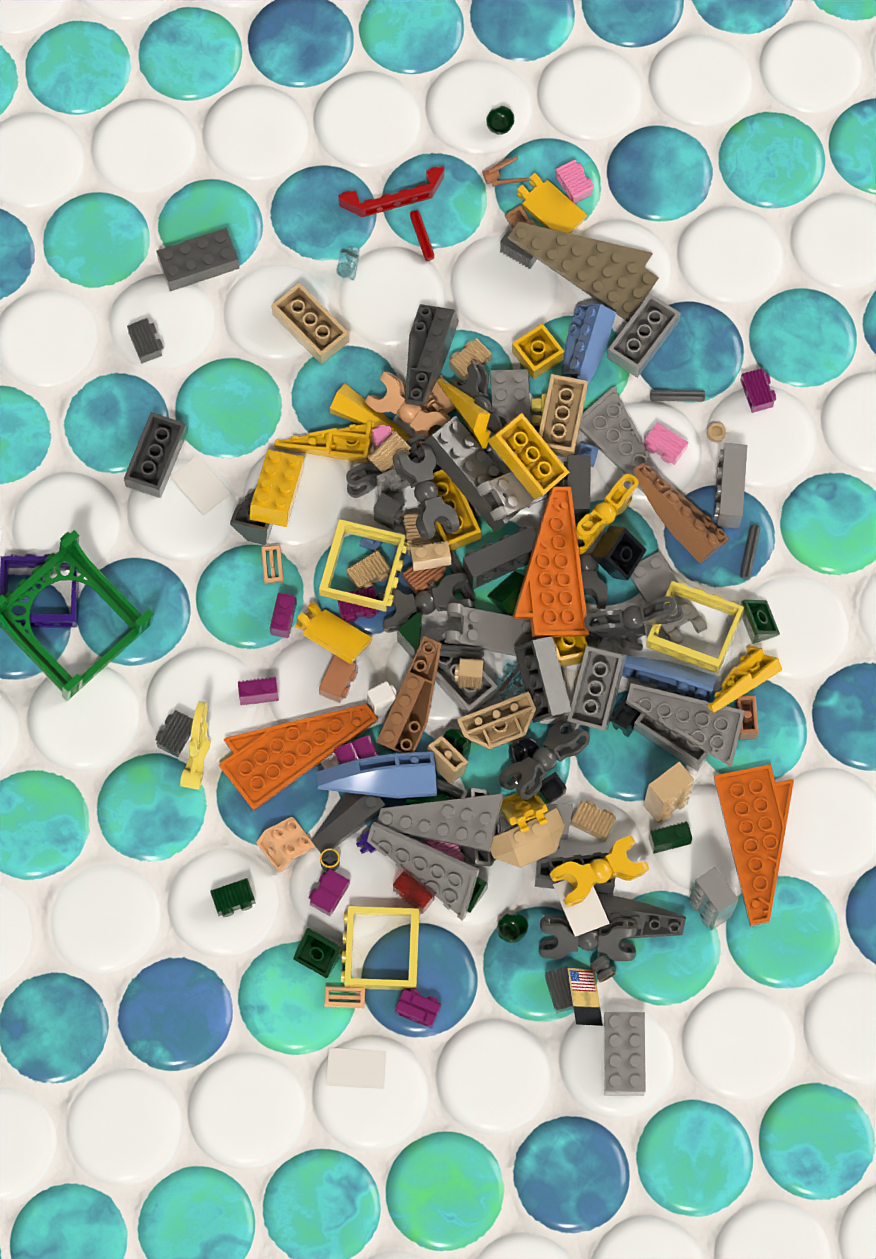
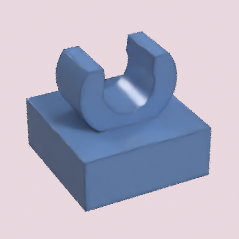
M581 443L577 455H591V467H594L599 448Z
M362 537L359 544L363 548L376 552L379 550L382 542Z

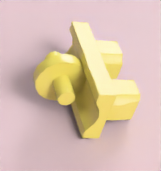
M542 394L541 398L531 399V411H541V415H531V425L534 428H540L547 394Z

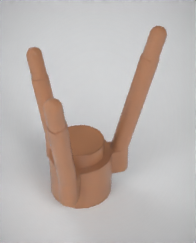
M517 156L512 159L507 158L493 167L482 171L486 184L491 183L493 187L501 184L529 181V178L498 181V178H500L498 170L518 160Z

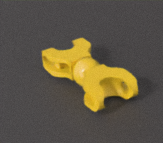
M625 474L614 485L604 501L597 504L592 512L586 514L578 523L575 530L577 540L581 539L584 542L583 547H578L580 555L592 546L605 526L613 523L616 516L622 514L630 505L631 495L636 491L639 484L635 476ZM629 481L633 485L627 489L624 487V482Z
M632 836L617 840L604 859H595L586 865L569 861L551 871L549 875L553 881L566 880L573 887V892L569 893L566 899L563 900L566 907H572L583 902L596 883H605L615 877L625 881H632L649 870V866L645 861L635 863L628 859L626 851L630 850L633 844L636 843Z

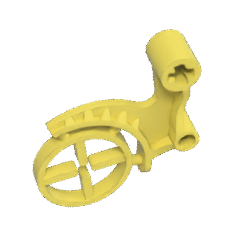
M199 701L195 710L191 740L189 741V759L182 772L181 787L200 790L202 785L203 763L211 745V740L207 738V702Z

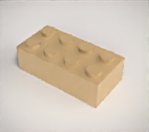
M300 283L296 284L271 305L272 315L321 365L349 343V332Z
M551 374L539 435L556 456L568 458V455H574L588 381Z
M679 761L648 785L643 806L657 823L662 820L666 822L673 816L672 812L687 806L695 779Z

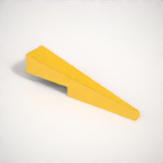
M438 378V385L480 446L487 448V440L491 434V431L486 429L490 413L475 404L473 398L443 378Z
M344 383L337 391L330 406V414L359 425L372 422L373 429L380 425L390 426L391 432L396 431L405 442L413 438L385 414L376 412L365 403V399Z
M366 422V424L357 426L354 424L341 429L322 430L300 437L291 436V438L284 440L276 439L274 446L277 449L369 463L370 460L367 456L372 452L373 423Z
M749 645L746 655L740 657L739 665L733 667L722 683L721 691L715 693V700L712 703H708V708L715 713L781 672L783 669L779 659L765 655L762 648Z

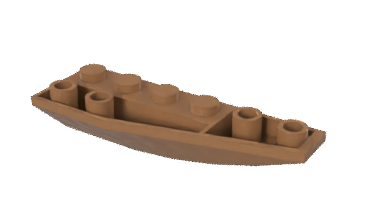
M642 463L633 469L643 492L661 521L700 564L708 560L729 541L725 532L713 523L711 517L705 515L704 512L656 474L649 466Z
M425 636L423 637L376 741L379 745L397 753L415 752L429 719L442 643Z

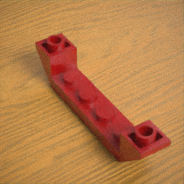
M444 166L432 167L426 171L427 185L420 184L416 188L403 189L391 195L385 194L377 199H367L363 203L359 202L356 191H345L338 195L339 206L363 218L431 199L444 179Z

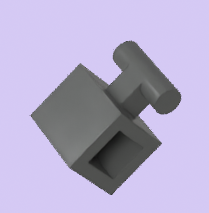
M643 625L639 629L628 628V630L617 634L616 638L625 639L622 641L623 648L641 651L643 645L642 643H637V638L646 635L645 626Z

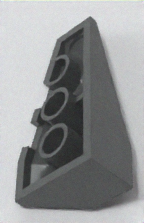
M254 489L251 494L248 493L241 505L239 504L235 508L230 525L247 541L266 545L273 524L250 520V505L255 492Z
M345 792L311 841L320 854L326 849H334L379 816L380 810L385 808V804L379 796Z

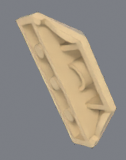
M528 691L458 718L457 722L465 738L491 750L525 737L536 707Z
M555 808L543 813L548 822L540 826L535 817L526 821L529 831L522 833L517 825L495 835L490 849L493 858L522 868L555 853L565 827L558 809Z

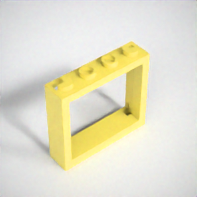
M339 519L319 587L320 596L387 612L388 606H392L394 595H391L393 588L396 589L399 578L396 577L397 572L401 571L404 560H401L402 554H406L409 543H406V535ZM345 533L398 546L383 601L330 588Z
M671 581L665 597L674 598L677 595L732 615L734 620L718 658L657 637L662 624H653L646 640V648L719 674L743 616L744 607L736 604V601L729 602L724 600L719 595L707 594L700 588L694 589L688 587L683 582L680 584Z
M348 906V912H344V924H347V931H343V943H346V951H342V963H345V970H341V982H345V987L382 990H409L412 988L416 990L419 909ZM354 915L411 917L409 980L351 978Z

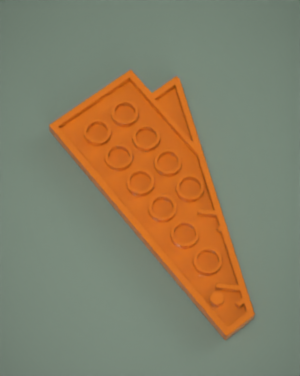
M552 487L550 489L514 610L513 619H530L532 637H578L589 635V631L584 626L587 614L577 533L575 531L576 523L571 487Z
M367 704L226 737L223 740L233 754L221 762L219 768L254 812L332 755L334 749L347 744L376 723L378 718Z
M771 764L714 775L713 777L750 927L770 922L794 784L793 779L775 782Z

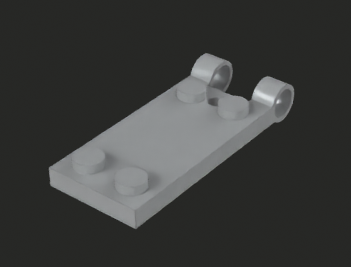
M509 472L491 481H486L476 487L480 496L491 492L499 507L490 512L494 521H498L548 498L550 493L549 490L543 496L534 500L513 472ZM557 483V484H556L555 486H553V487H561V486H560L559 483Z
M660 552L639 562L630 577L645 603L656 598L665 597L671 581L679 583ZM675 595L673 599L683 607L684 615L679 621L662 624L661 628L669 641L680 644L683 640L676 630L677 627L690 621L695 631L700 633L707 629V625L690 600ZM678 609L676 610L675 614L671 616H676L678 613Z
M459 603L448 604L447 615L461 618L460 632L446 631L445 643L478 647L486 651L516 656L514 648L535 640V637H532L529 619H513V616L464 607Z

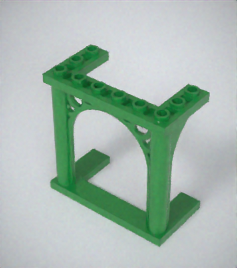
M75 530L71 533L66 532L60 538L59 551L56 554L54 552L45 559L46 563L42 567L38 565L31 572L32 576L28 579H22L17 584L18 588L14 592L9 591L4 596H0V627L60 689L62 697L66 701H69L152 625L154 613L150 609L141 615L89 560L79 545L80 535ZM62 563H68L70 566V572L66 576L60 572ZM75 567L78 569L76 572L81 574L80 576L75 577L73 575ZM56 568L57 576L55 578H51L49 574L52 575L54 569ZM67 580L81 582L92 588L132 629L82 676L76 674L73 678L38 642L32 632L29 617L34 599L45 587L55 582ZM37 584L41 585L40 589L36 588ZM25 596L29 597V601L27 603L19 601L24 600ZM15 606H22L26 612L18 616L14 615L11 610ZM23 619L26 621L24 626L20 622H16V620L21 621Z

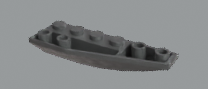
M419 305L409 334L406 404L424 407L441 373L459 323L454 309Z
M597 893L609 922L615 918H628L637 922V933L633 937H625L623 939L683 935L686 917L647 903Z

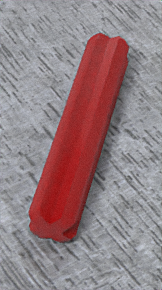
M418 210L410 212V218L426 261L433 260L435 255L420 212Z

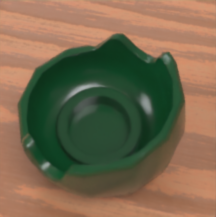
M505 106L492 109L486 117L488 129L497 135L508 133L515 122L513 112Z
M450 728L445 732L443 737L463 757L470 752L471 741L464 737L461 729Z
M507 913L498 921L496 930L499 937L504 941L517 943L525 937L529 925L527 919L522 914L510 915Z

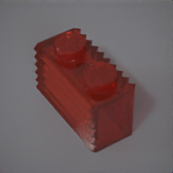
M405 871L393 883V892L399 894V897L405 899V902L411 904V907H414V909H419L420 914H423L434 902L435 895Z

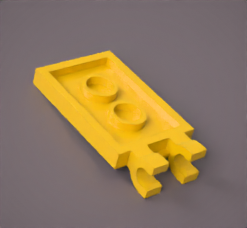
M536 173L532 174L529 178L531 180L529 184L534 187L530 193L523 185L517 189L518 193L516 196L524 201L522 207L545 228L572 233L587 218V214L549 180L543 183Z
M313 602L308 605L307 609L309 611L306 615L301 612L297 616L299 621L295 624V627L304 630L303 636L349 664H352L372 642V637L326 609L321 612L318 605Z
M518 793L503 798L500 812L511 826L518 824L522 833L529 831L525 821L535 817L540 826L548 823L543 814L548 811L546 804L537 794L530 799H523Z

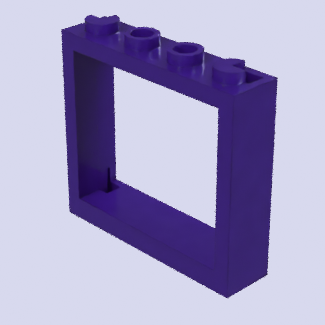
M34 554L1 556L0 596L8 593L9 568H36L38 565L42 567L46 563L45 559L50 554H45L44 556H36ZM62 563L60 568H70L68 563ZM76 567L73 574L75 577L79 576V573L76 572L78 570ZM72 581L71 614H30L31 628L77 627L79 582ZM24 619L21 621L16 620V622H20L22 626H24L26 623Z

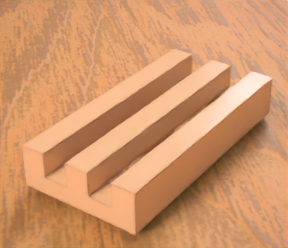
M280 545L261 547L264 584L284 583ZM273 550H277L279 577L276 578ZM266 551H269L272 578H268Z
M325 986L324 1007L364 1009L365 988ZM329 992L361 993V996L329 995ZM329 999H330V1000H358V1001H360V1003L329 1002Z

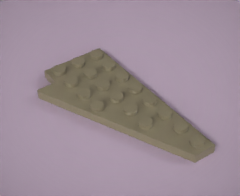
M518 222L507 237V239L605 307L617 312L616 314L627 322L639 309L659 279L658 276L645 268V265L653 255V253L522 222Z

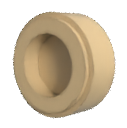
M712 423L708 427L707 437L710 441L717 443L725 438L726 429L722 424Z

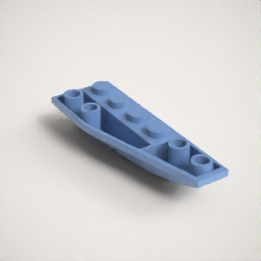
M602 304L576 306L566 339L561 376L588 381L589 385L606 349L617 312Z
M627 656L622 676L625 678L633 677L639 679V682L649 685L651 683L657 685V688L661 690H671L678 695L689 696L707 702L711 698L717 676L682 664L646 657Z
M433 751L374 756L316 772L317 788L321 790L391 798L437 796Z

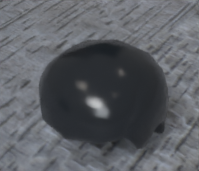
M519 738L514 740L509 746V758L512 763L521 762L528 756L533 758V754L539 749V746L531 738Z

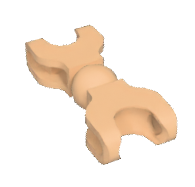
M383 372L380 376V380L387 387L386 396L381 399L376 395H368L365 399V403L376 412L399 414L401 420L410 424L415 430V437L425 435L429 438L434 434V430L438 425L444 426L452 419L444 412H428L427 410H422L421 406L406 404L404 382L390 372Z

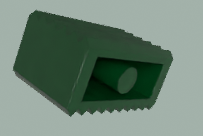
M685 821L684 823L681 822V824L677 823V825L674 824L673 826L662 827V829L651 830L649 841L652 852L655 854L690 845L692 834L688 822Z
M248 878L210 891L218 916L229 917L236 910L246 911L251 909L253 904H256Z

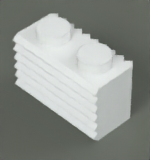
M385 681L384 684L381 683L377 687L374 686V689L367 690V704L376 717L391 710L397 695L394 686H389L388 682Z

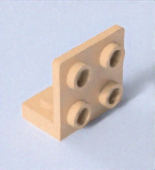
M290 817L266 829L256 842L279 873L284 871L293 859L315 847L294 817Z

